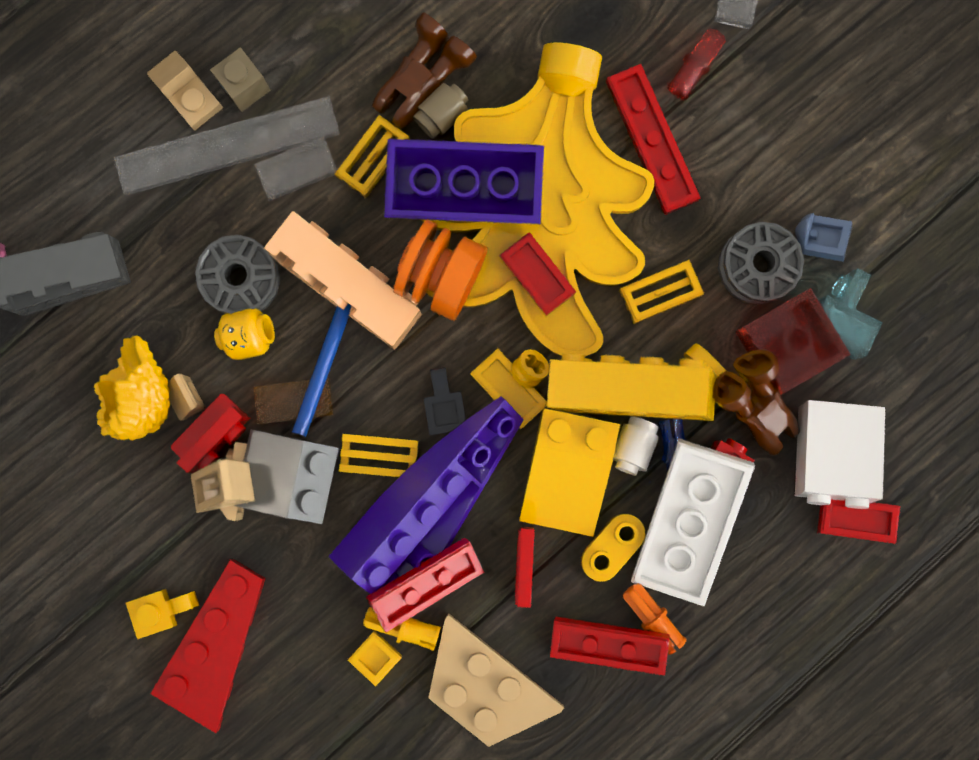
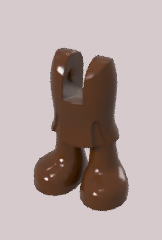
M421 13L416 20L415 28L419 38L414 49L408 57H403L398 70L380 88L372 103V108L383 114L389 109L400 93L407 97L392 119V123L399 129H403L414 120L413 116L419 111L417 107L456 69L469 67L477 58L475 52L466 43L453 35L449 38L446 30L426 13ZM445 44L440 57L429 70L424 65Z
M764 349L755 350L741 355L734 361L733 366L740 376L730 371H725L718 376L714 383L713 398L722 409L732 412L736 411L737 418L748 426L758 445L770 455H776L783 449L778 435L783 431L789 437L795 438L800 433V429L794 414L781 399L778 387L770 382L779 374L778 360L771 351Z

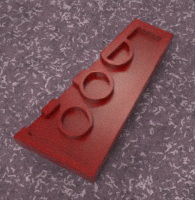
M234 559L229 561L150 693L214 733L220 730L224 709L230 697L238 663L241 661L245 640L265 582L263 576Z

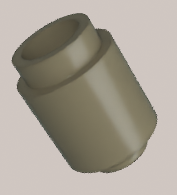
M442 83L417 107L419 111L413 118L419 127L430 138L434 139L438 134H445L454 125L456 118L462 112L468 110L465 103L469 99L456 84L453 83L449 87L447 84Z

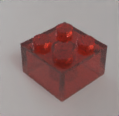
M811 288L735 331L747 353L764 349L771 351L775 355L779 363V374L770 382L778 387L780 394L788 392L851 355Z

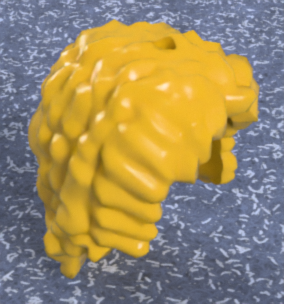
M138 335L123 339V346L120 348L121 357L117 359L119 366L110 370L107 375H101L99 377L100 382L94 384V392L99 395V400L101 401V409L97 412V424L101 427V434L103 436L110 435V437L118 440L140 439L148 433H154L159 430L160 425L167 419L170 407L168 379L162 374V368L157 366V362L153 359V353L149 350L148 342Z

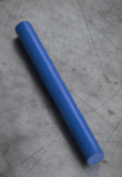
M350 304L344 310L338 306L336 307L292 430L294 434L303 437L307 436L349 318Z

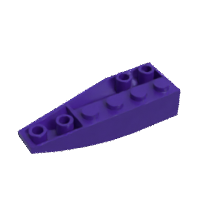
M501 396L468 418L412 464L377 499L328 557L351 580L372 594L448 548L524 419Z

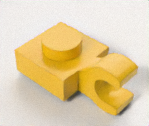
M164 589L126 602V606L136 637L140 639L177 626L175 614L199 606L195 591L169 599L167 590Z

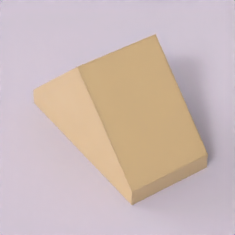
M219 460L191 474L197 513L255 501L250 466L247 462Z

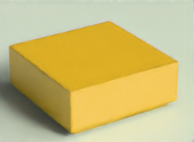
M374 630L350 656L348 661L376 686L402 658V655Z

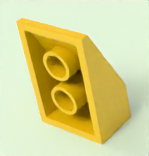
M544 408L541 413L519 521L593 537L613 462L620 424Z

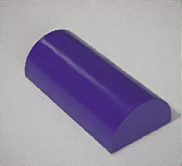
M388 139L384 217L540 225L544 145Z

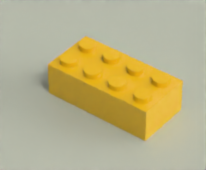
M571 353L562 354V360H550L547 407L571 413L714 421L715 400L713 398V389L716 374L710 367H707L708 365L704 364L703 360L680 359V366H670L662 358L641 357L640 364H630V361L624 360L622 356L602 355L600 362H592V359L585 358L586 355Z

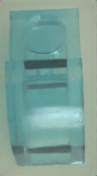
M858 268L849 272L846 276L842 274L838 278L831 293L836 296L835 299L827 295L817 300L814 309V323L821 339L832 349L854 360L867 357L883 323L855 309L871 277V274Z

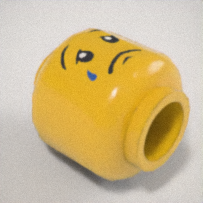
M248 308L232 314L225 313L222 315L219 327L215 329L214 337L217 347L220 350H224L227 356L234 360H242L265 354L270 344L274 342L275 332L273 323L267 314H263L259 309Z

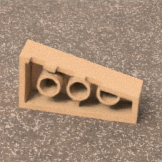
M292 211L264 249L277 263L336 307L338 306L344 310L350 304L349 317L396 350L422 315L420 309L416 307L418 303L416 304L411 301L412 295L409 292L405 297L393 293L394 289L386 284L389 281L387 276L373 266L367 269L357 261L359 256L342 243L340 246H337L328 239L329 234L313 221L308 223Z

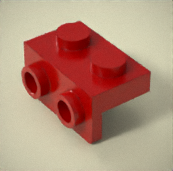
M220 394L171 445V449L180 457L176 463L186 473H195L215 463L220 457L217 453L227 443L229 445L233 444L245 432L246 428L244 425L251 418L226 394Z

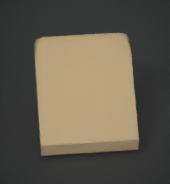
M179 373L174 375L167 385L170 390L169 400L178 419L185 420L204 410L205 405L189 376Z

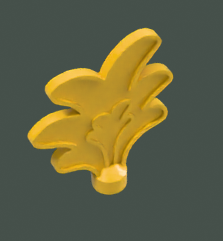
M555 42L547 43L543 46L537 75L538 80L523 98L504 107L469 109L462 112L454 123L456 142L544 145L540 225L444 220L430 221L437 224L438 230L447 228L454 233L480 231L472 240L488 247L484 263L463 307L486 305L513 291L517 308L524 323L543 346L560 356L564 353L588 356L601 348L603 334L581 296L574 271L592 283L605 286L626 283L642 272L645 266L643 252L618 228L610 214H629L639 210L650 198L654 188V178L647 169L624 160L612 152L597 133L592 118L591 100L593 90L597 87L602 55L583 46ZM529 232L576 291V294L547 316L544 315L499 256ZM428 290L427 294L433 298L434 292Z

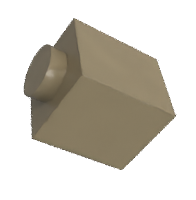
M241 47L210 69L241 112L271 91L262 74Z

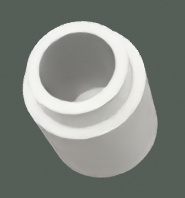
M631 416L628 424H623L616 442L613 460L617 462L615 468L634 476L637 475L638 470L646 472L659 439L656 435L659 427L642 418Z

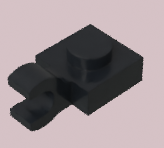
M446 368L431 369L435 396L423 399L429 434L436 435L453 431L466 421L461 392L450 393Z

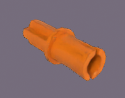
M640 583L631 585L623 593V599L643 622L641 624L643 630L670 634L672 641L669 640L668 655L676 652L674 643L679 649L683 647L687 639L681 635L666 616V608H660Z

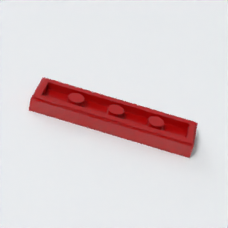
M636 65L608 77L606 84L644 169H647L654 178L653 190L664 215L699 201L700 195L642 65Z

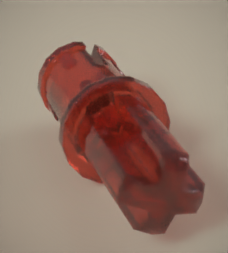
M708 29L692 53L684 56L685 63L667 86L674 96L687 100L688 95L702 75L709 73V65L726 40L720 31Z

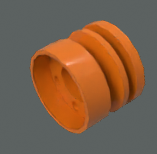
M426 220L417 234L411 238L401 257L393 293L405 297L413 283H415L411 297L412 302L419 303L428 290L434 292L431 311L455 321L479 275L488 247L463 237L453 251L448 248L451 230L444 228L434 242L437 224Z

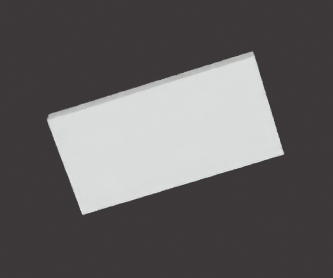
M679 439L635 565L631 582L635 584L640 583L644 587L705 606L753 473L754 463Z

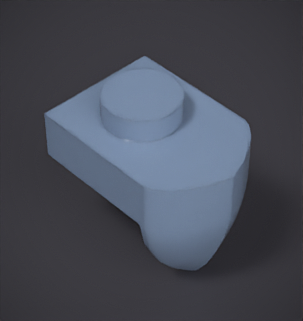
M809 213L797 224L795 238L800 243L804 255L844 262L852 230V221L816 216L814 213Z

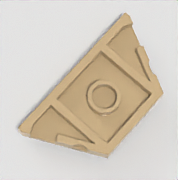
M448 614L445 617L428 699L488 747L562 712L564 709L562 703L452 615Z

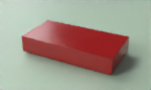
M530 232L499 255L545 316L576 294L575 289Z
M831 499L830 505H820L817 533L896 544L900 506L873 502L869 503V508L855 509L845 507V501Z
M520 527L518 529L515 605L517 607L531 608L535 530L533 527Z

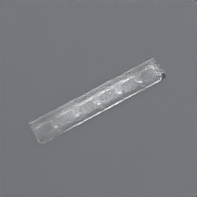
M328 96L114 157L123 193L131 195L341 134L331 99Z

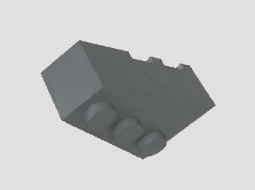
M94 232L83 236L82 240L55 244L46 248L1 257L0 309L21 316H27L131 283L119 241L109 234H104V232Z

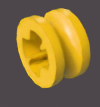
M531 349L525 350L511 365V373L514 379L520 385L527 388L536 387L541 380L548 376L550 370L546 358L538 351Z

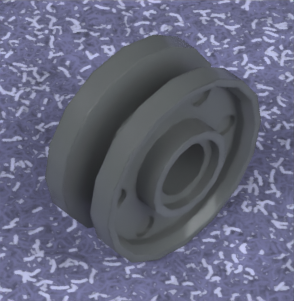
M758 222L745 226L726 241L719 253L718 272L721 283L731 296L743 303L762 305L782 298L795 288L803 273L804 257L800 243L790 231L775 223ZM755 255L761 256L766 260L768 265L766 273L760 272L754 267L753 257Z
M242 235L224 236L209 244L200 255L195 271L197 288L204 300L224 314H232L248 308L263 311L268 308L277 296L280 285L279 267L276 261L264 249L263 245L253 238ZM237 268H245L247 270L245 282L241 285L233 286L230 282L231 273Z

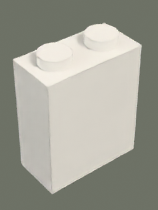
M808 400L799 406L798 425L800 433L797 435L795 496L807 497V503L813 505H830L831 499L845 501V507L855 509L869 508V503L882 500L885 407Z

